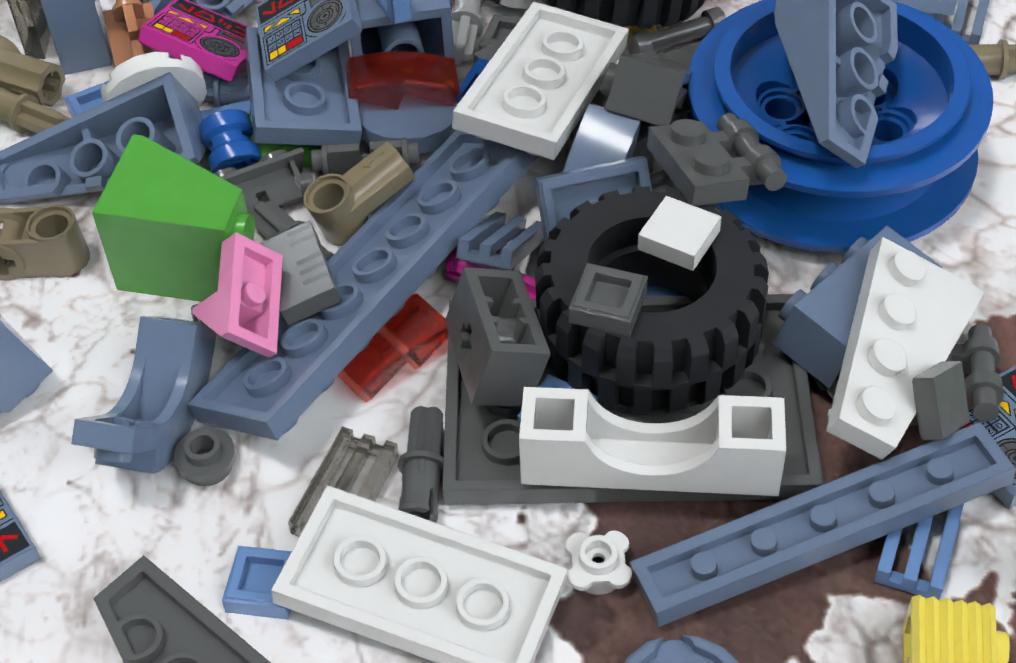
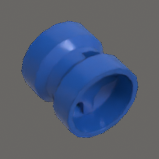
M227 109L213 113L201 121L199 131L203 145L211 149V154L208 157L211 173L214 174L219 170L229 167L239 170L258 163L262 158L259 146L251 140L253 126L250 115L246 111Z

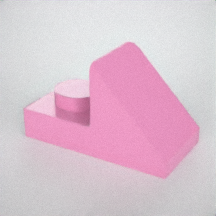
M235 232L222 242L218 291L193 307L192 314L220 337L268 358L277 354L283 255Z

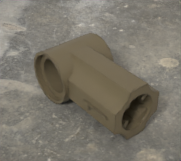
M0 35V87L19 95L24 93L34 95L40 105L45 104L52 107L62 96V86L66 80L62 66L21 54L13 42Z
M386 141L345 174L331 173L315 179L304 193V204L326 240L335 245H344L366 223L368 214L412 181L415 176L399 152Z

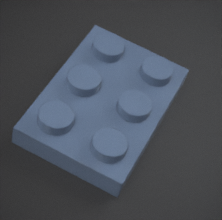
M246 27L245 51L254 143L275 145L359 143L360 147L362 126L348 40L275 82L265 72L258 27Z

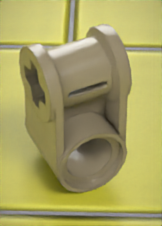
M57 204L33 208H0V224L4 223L3 228L0 229V280L9 281L17 278L51 276L63 278L72 276L87 266L90 260V251L71 208Z

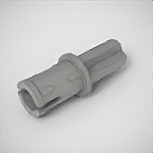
M455 0L451 15L456 66H461L462 61H471L473 58L476 39L481 36L484 28L481 13L485 0Z

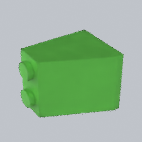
M132 135L92 211L116 288L122 291L202 302L218 291L222 242L235 232L254 241L255 220L254 216L247 212L243 189L143 135Z

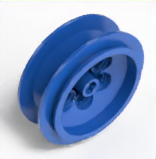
M762 0L740 9L718 23L704 37L697 47L689 67V71L693 73L687 84L688 100L691 107L687 119L702 121L711 132L719 131L717 129V122L724 114L733 113L738 119L747 120L757 130L759 143L761 145H768L780 157L782 161L781 168L787 175L786 183L779 190L770 191L763 184L750 185L746 200L716 203V209L720 212L727 209L742 222V228H748L750 232L794 248L815 252L846 253L860 237H864L869 241L886 226L890 227L907 241H914L943 225L964 204L971 192L977 173L978 147L984 139L991 121L993 89L989 75L975 51L957 33L937 19L915 8L893 1L897 4L898 49L895 60L885 64L883 75L889 81L885 94L876 97L874 108L878 116V122L866 164L858 168L853 167L818 142L775 25L774 8L776 0Z

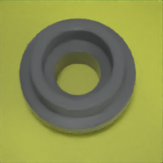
M200 428L189 432L180 439L174 449L173 459L176 469L182 477L198 486H212L220 483L229 475L236 459V450L233 440L224 431L216 428Z

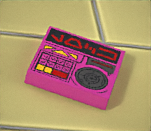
M189 0L172 1L141 27L138 38L140 44L158 52H168L169 57L182 60L180 54L191 57L201 67L202 71L229 83L247 67L245 34L246 27L248 26Z

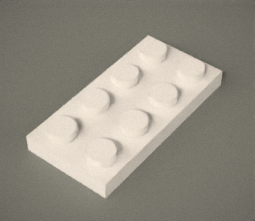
M533 2L453 110L452 129L474 135L479 139L491 140L520 149L531 155L555 160L603 84L610 63H616L626 48L629 29Z
M327 485L271 592L274 604L436 663H534L565 586L568 568Z

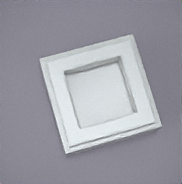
M665 196L638 234V250L693 271L720 232L721 216Z

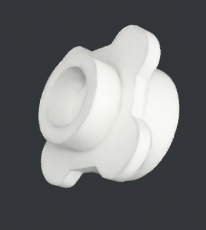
M609 531L605 536L594 535L588 537L580 532L569 536L565 542V551L572 558V568L567 574L569 584L576 590L595 595L607 594L615 589L626 587L632 579V570L625 564L624 555L629 548L628 538L619 531ZM595 557H602L604 562L596 563L592 560Z

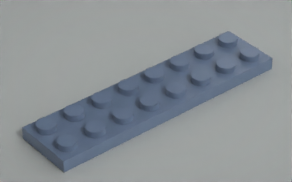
M456 130L414 173L415 178L392 195L327 261L341 302L289 326L279 310L277 354L268 358L243 347L187 404L196 420L201 423L278 441L283 434L290 431L296 425L298 418L314 400L332 386L335 378L358 353L367 348L372 337L392 316L404 307L407 299L418 287L435 274L441 262L458 245V239L473 229L488 211L499 204L500 198L519 178L529 171V167L539 156L531 155L523 150L491 140L479 139L474 135Z

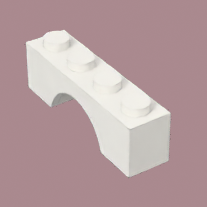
M524 387L519 434L521 484L779 496L786 456L784 398L718 395L709 407L690 418L670 423H642L621 418L607 411L594 399L588 389Z

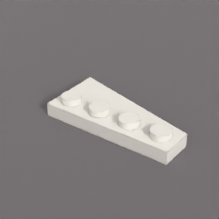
M882 237L869 253L826 431L881 460L890 454L899 444L916 414L913 378L934 365L947 360L985 291L927 261L914 252Z

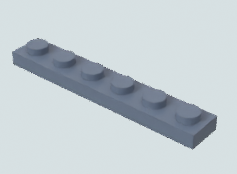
M979 422L954 432L944 440L931 441L630 562L632 577L655 622L660 627L1010 485L1014 481L1015 467L986 428Z

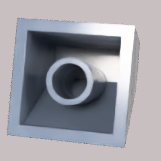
M356 0L363 31L349 39L348 45L357 88L371 94L374 91L390 86L409 84L428 86L434 89L457 86L452 15L449 0H410L412 19L398 24L390 21L376 0Z

